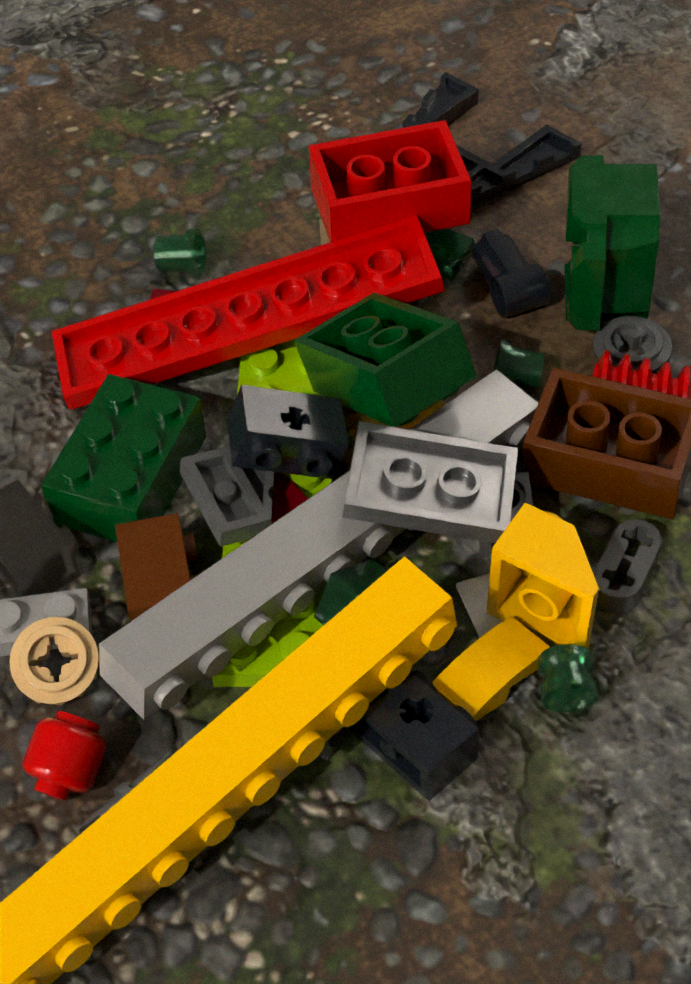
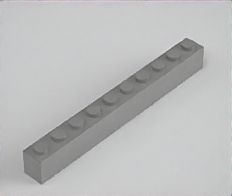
M496 369L409 430L516 447L518 452L523 451V442L539 403ZM348 471L99 643L100 676L143 720L160 708L163 710L169 709L182 699L187 689L204 676L208 678L213 677L223 670L230 658L247 645L255 646L262 642L271 632L273 626L289 614L296 616L303 612L319 592L329 585L335 587L344 582L354 567L367 557L376 558L381 555L391 544L392 540L407 528L342 518L350 471Z

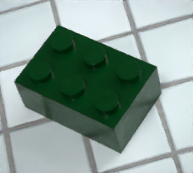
M377 293L370 294L294 340L314 392L326 397L341 398L342 405L391 427L403 426L413 422L421 411L439 400H445L454 396L462 385L477 377L459 322Z
M108 374L41 484L51 523L117 542L115 525L164 516L183 481L180 474L181 458L198 454L207 437L200 397Z

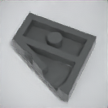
M230 446L181 458L180 474L220 547L251 539L270 526L274 472L232 467Z

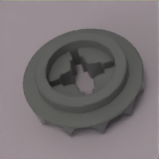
M624 316L606 322L600 327V330H597L593 340V356L600 359L603 352L609 350L612 366H618L624 354H629L632 370H637L644 358H650L652 373L657 374L663 363L670 361L672 341L667 331L656 322L643 317ZM627 346L631 350L639 347L641 352L640 354H636L633 351L624 353L623 347Z

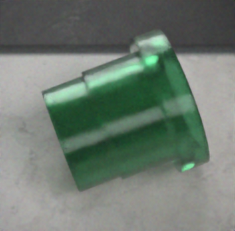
M187 229L184 234L158 236L155 239L153 253L154 261L159 271H187L189 275L203 274L206 267L207 253L205 239L200 229Z
M501 339L493 371L497 369L519 388L538 389L543 371L544 353L512 346V341Z

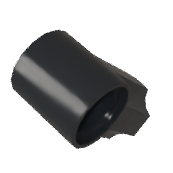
M499 229L483 233L482 238L473 245L472 257L489 282L491 298L498 314L502 318H506L549 304L551 299L550 287L542 267L536 263L529 265L509 234H503Z

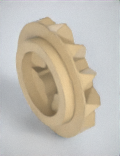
M48 617L32 623L19 634L10 653V672L19 690L36 703L62 706L65 702L76 697H83L85 690L93 680L97 679L99 651L93 636L83 625L64 617ZM54 640L63 657L74 659L70 660V663L62 665L59 682H56L48 668H40L38 665L41 664V661L49 659L50 650H52L51 641Z

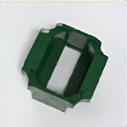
M581 155L569 167L565 236L566 242H572L578 246H572L571 260L564 267L566 321L570 322L577 330H600V321H610L624 316H637L648 319L661 216L657 164H604V155Z

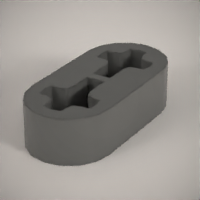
M632 519L619 524L614 530L594 574L599 587L597 605L603 610L616 614L626 613L634 609L640 602L659 558L662 538L659 530L653 524L645 520ZM635 541L644 544L638 548L634 557L627 555L628 547H632ZM620 574L627 576L626 586L622 585L619 591L609 589V586H613L616 583Z

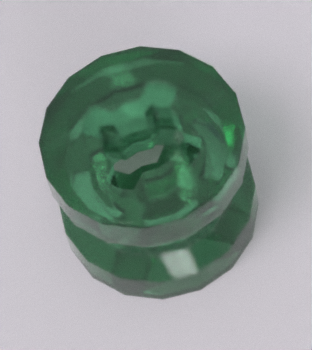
M560 644L544 650L538 656V673L545 680L540 688L541 702L546 708L561 713L577 712L592 706L597 701V684L590 677V674L594 671V658L589 649L576 644Z

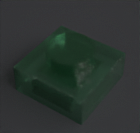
M447 228L427 232L425 237L441 277L453 281L472 256L475 239Z

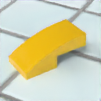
M510 616L464 650L432 683L437 693L453 707L455 705L463 707L476 722L506 702L511 686L546 665L552 648L514 617Z

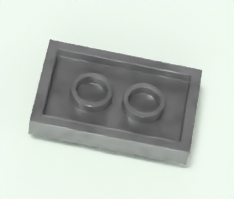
M359 421L342 518L496 543L511 521L518 448Z

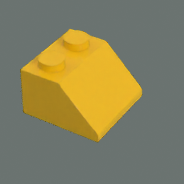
M524 503L492 547L486 613L501 621L512 616L544 642L583 661L589 651L599 587L575 526L552 512L542 511L530 504Z

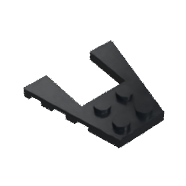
M445 72L440 78V85L435 91L432 89L428 91L422 99L421 108L415 115L409 114L402 123V128L446 120L447 124L478 103L479 89ZM545 125L493 164L456 145L471 179V204L578 159L582 143L549 125Z

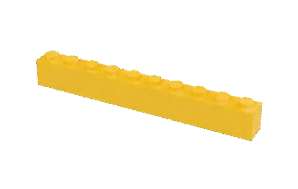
M405 556L0 902V984H52L64 972L74 971L83 965L91 956L93 947L113 929H120L128 925L138 915L141 904L158 889L168 887L178 881L186 872L192 859L207 846H214L222 842L233 830L235 822L254 805L258 806L267 802L277 792L281 781L299 765L305 766L315 760L322 752L328 739L343 726L349 727L358 722L366 713L369 703L386 688L392 689L401 684L409 675L412 665L429 650L436 651L444 646L451 638L454 628L457 627L452 597Z

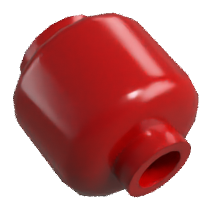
M57 711L54 718H44L38 721L22 762L24 771L37 779L34 790L67 801L70 791L85 793L92 790L108 747L106 740L98 734L100 725L63 711Z

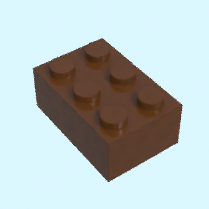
M552 368L523 442L522 472L529 473L530 484L674 520L691 466V399Z

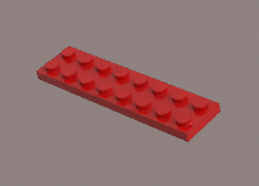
M417 215L53 330L52 337L62 394L69 410L89 405L108 374L151 385L296 339L372 293H377L403 303H409L444 292L441 274Z

